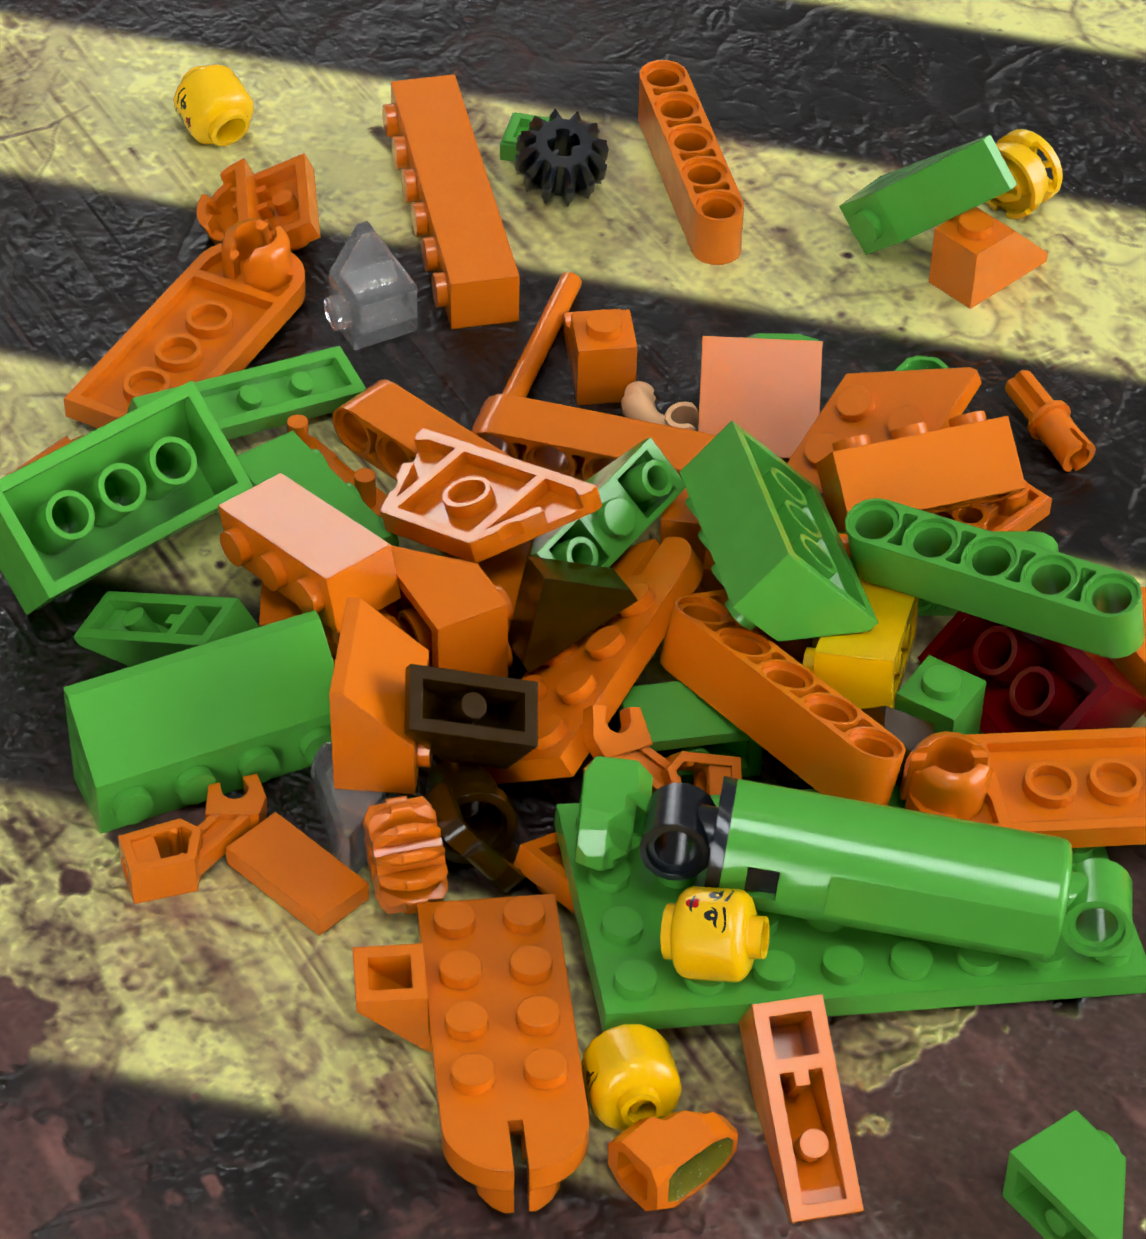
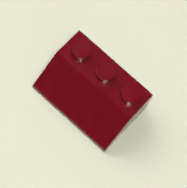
M961 611L955 614L917 657L922 663L928 655H931L986 681L980 730L984 734L1130 728L1146 712V697L1109 658Z

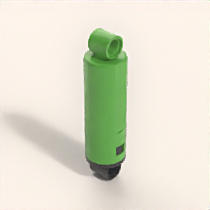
M727 776L723 778L718 807H716L709 794L700 787L688 783H671L660 787L652 794L647 805L639 845L640 858L647 869L661 878L678 881L696 877L704 869H707L704 887L744 890L753 898L756 910L1039 962H1047L1053 957L1061 934L1069 947L1077 953L1088 957H1106L1116 954L1127 946L1132 937L1133 881L1128 871L1116 862L1101 858H1090L1072 866V845L1063 837Z

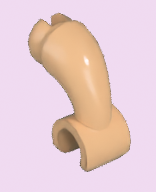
M636 381L630 383L625 388V396L621 399L624 417L696 431L699 412L693 403L686 401L675 403L663 415L656 409L654 388L650 384Z

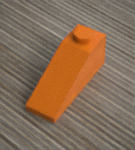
M823 994L752 1004L739 1020L740 1033L752 1096L789 1224L862 1213L864 1208Z

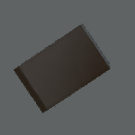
M527 556L513 620L511 621L508 633V643L530 674L638 600L613 568Z

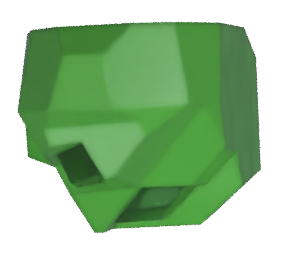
M596 756L584 768L577 824L575 862L598 871H604L615 867L618 861L627 859L628 852L640 845L647 805L652 796L653 776L639 761Z

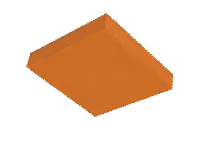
M702 336L698 431L717 435L731 421H734L783 461L788 462L820 414L823 341Z

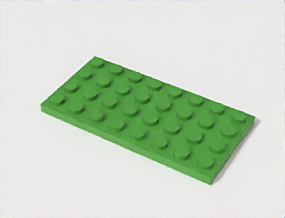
M895 785L888 806L905 808L906 800H901L900 785ZM802 789L804 791L819 793L815 789ZM720 794L710 795L714 804L718 807ZM580 803L556 804L554 826L564 869L568 878V886L603 1032L623 1024H642L652 1029L739 1023V1020L752 1004L823 994L826 1015L828 1017L1146 993V954L1133 920L1132 937L1127 946L1116 954L1106 957H1088L1077 953L1069 947L1061 934L1053 957L1047 962H1039L756 910L758 916H767L769 919L770 939L766 958L754 959L752 969L741 982L689 980L676 972L672 960L663 959L660 944L661 922L665 906L668 903H676L679 895L685 889L693 886L704 887L707 869H704L696 877L684 881L661 878L646 868L640 858L639 846L628 851L626 855L621 856L615 867L604 871H598L575 862V847ZM1105 847L1072 848V866L1090 858L1109 860Z

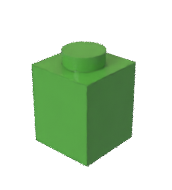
M928 655L896 693L895 709L933 723L934 733L948 731L964 735L979 734L986 681Z

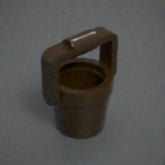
M445 761L438 763L428 774L425 789L427 801L436 811L437 826L441 828L445 859L455 864L473 865L505 893L509 892L526 878L521 870L513 865L518 853L512 842L517 829V821L510 799L497 786L486 767Z

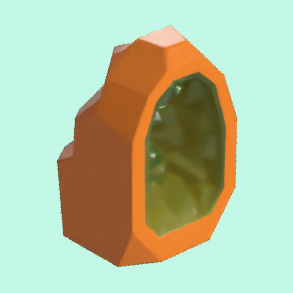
M682 1110L657 1118L650 1116L639 1119L608 1143V1165L620 1187L645 1211L675 1208L705 1187L727 1165L737 1151L738 1132L724 1116L712 1110L701 1112Z

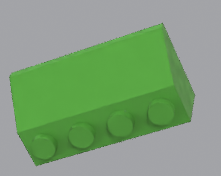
M193 380L0 479V570L26 615L218 513V505L254 487Z
M731 421L680 471L689 495L685 503L699 521L702 529L698 532L699 539L711 552L715 562L711 570L717 580L724 586L728 595V599L725 601L727 610L746 629L752 631L757 626L778 642L870 631L879 622L818 487L734 421Z
M316 610L63 687L74 780L101 834L127 825L137 824L143 820L189 805L202 803L207 800L208 785L220 782L222 793L226 794L242 789L244 776L257 773L260 782L264 783L270 779L332 760L329 692L334 662L321 619Z

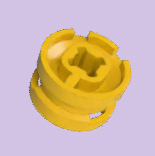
M1016 129L1010 131L996 142V146L1013 175L1017 186L985 203L994 211L998 208L1007 211V218H1024L1059 191L1063 179L1060 161L1049 143L1038 134L1029 130ZM1038 148L1044 153L1047 161H1042L1038 156ZM1051 167L1053 180L1047 176L1045 168Z

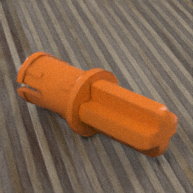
M1021 370L1014 378L1007 380L1005 392L1028 419L1027 430L1030 436L1036 440H1041L1066 472H1071L1072 468L1077 471L1085 467L1094 457L1096 448L1092 441L1073 422V419L1070 417V407L1062 400L1054 401L1028 370Z

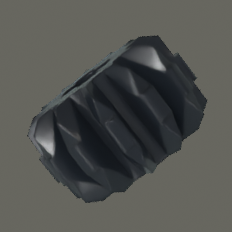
M556 108L550 114L549 122L534 116L533 120L529 123L528 131H521L516 144L518 154L515 156L514 166L516 174L524 176L523 185L526 192L542 189L541 197L545 204L553 195L561 196L567 207L574 200L575 193L589 199L590 195L594 192L595 184H601L602 180L605 179L607 171L605 161L608 157L609 148L607 140L599 138L600 131L597 123L582 126L578 111L571 116L570 120L562 119Z

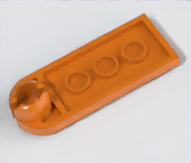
M260 218L243 220L230 227L221 243L210 247L200 254L64 397L66 417L100 428L127 414L131 399L134 397L182 386L192 380L197 382L244 370L300 308L305 299V269L300 259L290 252V239L280 225L275 227V231L272 233L273 242L270 244L269 225Z
M665 537L660 545L656 539H652L626 549L609 568H613L638 601L529 674L526 671L521 680L538 682V747L506 770L486 767L496 784L574 777L589 754V750L584 744L583 709L591 705H607L606 723L608 725L666 636L677 598L703 592L701 582L703 565L687 540L680 537Z
M1146 727L966 735L948 731L934 733L918 743L906 759L900 783L901 800H906L904 809L1063 837L1071 843L1072 848L1145 845Z
M555 894L451 900L417 904L419 943H424L429 1034L441 1144L445 1159L459 1176L475 1185L478 1195L490 1207L505 1214L514 1213V1164L510 1136L520 1135L522 1158L527 1160L528 1168L527 1199L529 1211H538L553 1199L560 1188V1182L580 1166L587 1154L589 1145V1111Z

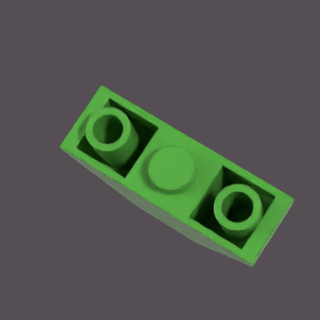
M651 437L644 439L585 481L597 485L603 506L596 512L534 538L530 555L609 568L685 489L683 480Z

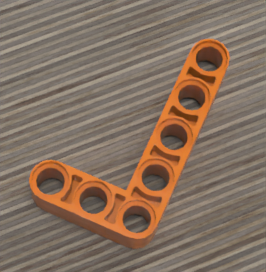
M725 589L689 594L677 598L659 658L660 664L665 670L819 793L889 805L906 752L905 746L895 735L801 664L803 663L806 647H812L813 638L778 642L757 626L752 631L746 629L727 610L725 601L728 599V595Z

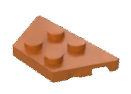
M971 367L848 373L844 376L787 464L817 486L820 493H823L816 463L834 451L832 443L863 434L869 435L871 443L891 440L892 430L923 422L927 423L929 432L949 428L948 420L962 415L981 386L982 382L978 370Z
M423 428L414 439L418 451L414 462L402 464L396 477L397 485L388 493L380 513L387 532L470 562L478 563L596 512L603 505L597 485Z

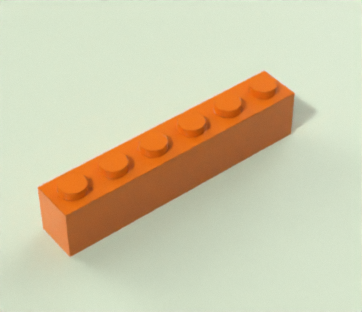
M455 74L391 81V104H383L382 106L384 131L386 137H392V154L395 169H404L401 171L402 190L405 203H412L411 217L415 237L424 236L421 239L424 269L426 272H435L432 273L431 283L436 308L445 307L451 329L519 321L520 276Z

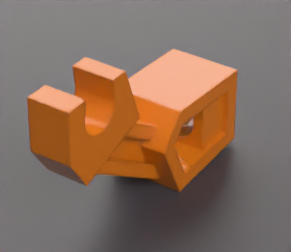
M591 705L583 709L584 744L592 757L602 756L639 761L653 776L652 794L662 786L671 783H681V777L677 772L682 770L693 771L694 786L700 787L709 795L721 794L724 776L742 779L741 757L681 751L666 758L662 757L649 747L653 745L640 707H627L619 711L621 728L618 733L612 731L606 723L607 705Z
M257 773L243 777L244 796L237 799L224 796L220 782L208 785L206 819L198 826L179 818L118 836L121 868L134 904L198 891L201 875L226 854L225 847L266 819L267 800Z

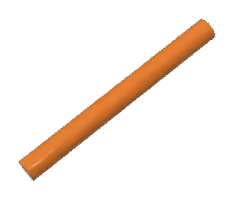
M565 272L561 275L502 394L527 397L563 324V312H569L582 286L580 277L575 273Z

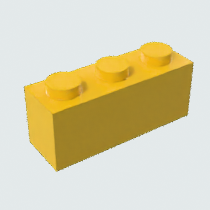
M858 576L879 623L868 632L813 638L812 647H806L803 666L859 709L888 706L894 709L896 693L901 688L916 640L919 598L867 582Z

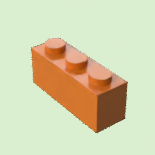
M975 411L949 419L950 427L929 432L927 423L923 422L892 430L891 440L871 443L869 435L863 434L832 443L834 451L817 462L816 466L826 507L837 531L846 532L845 519L847 513L854 505L867 499H887L932 514H938L1005 500L1026 488L1009 417L1003 416L987 420L985 411Z
M282 473L218 505L224 530L220 534V543L229 561L237 567H244L257 576L269 590L273 592L278 591L298 605L303 613L316 610L321 622L337 633L341 631L347 597L361 598L377 611L401 598L391 544Z

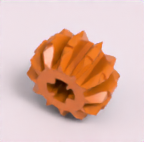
M406 796L385 799V803L370 805L362 822L365 833L363 839L366 846V860L369 865L371 882L373 883L375 898L378 900L379 906L387 914L404 912L407 915L417 913V904L443 901L449 889L447 881L448 870L445 861V849L441 838V828L437 826L436 811L432 808V805L423 796L407 798Z

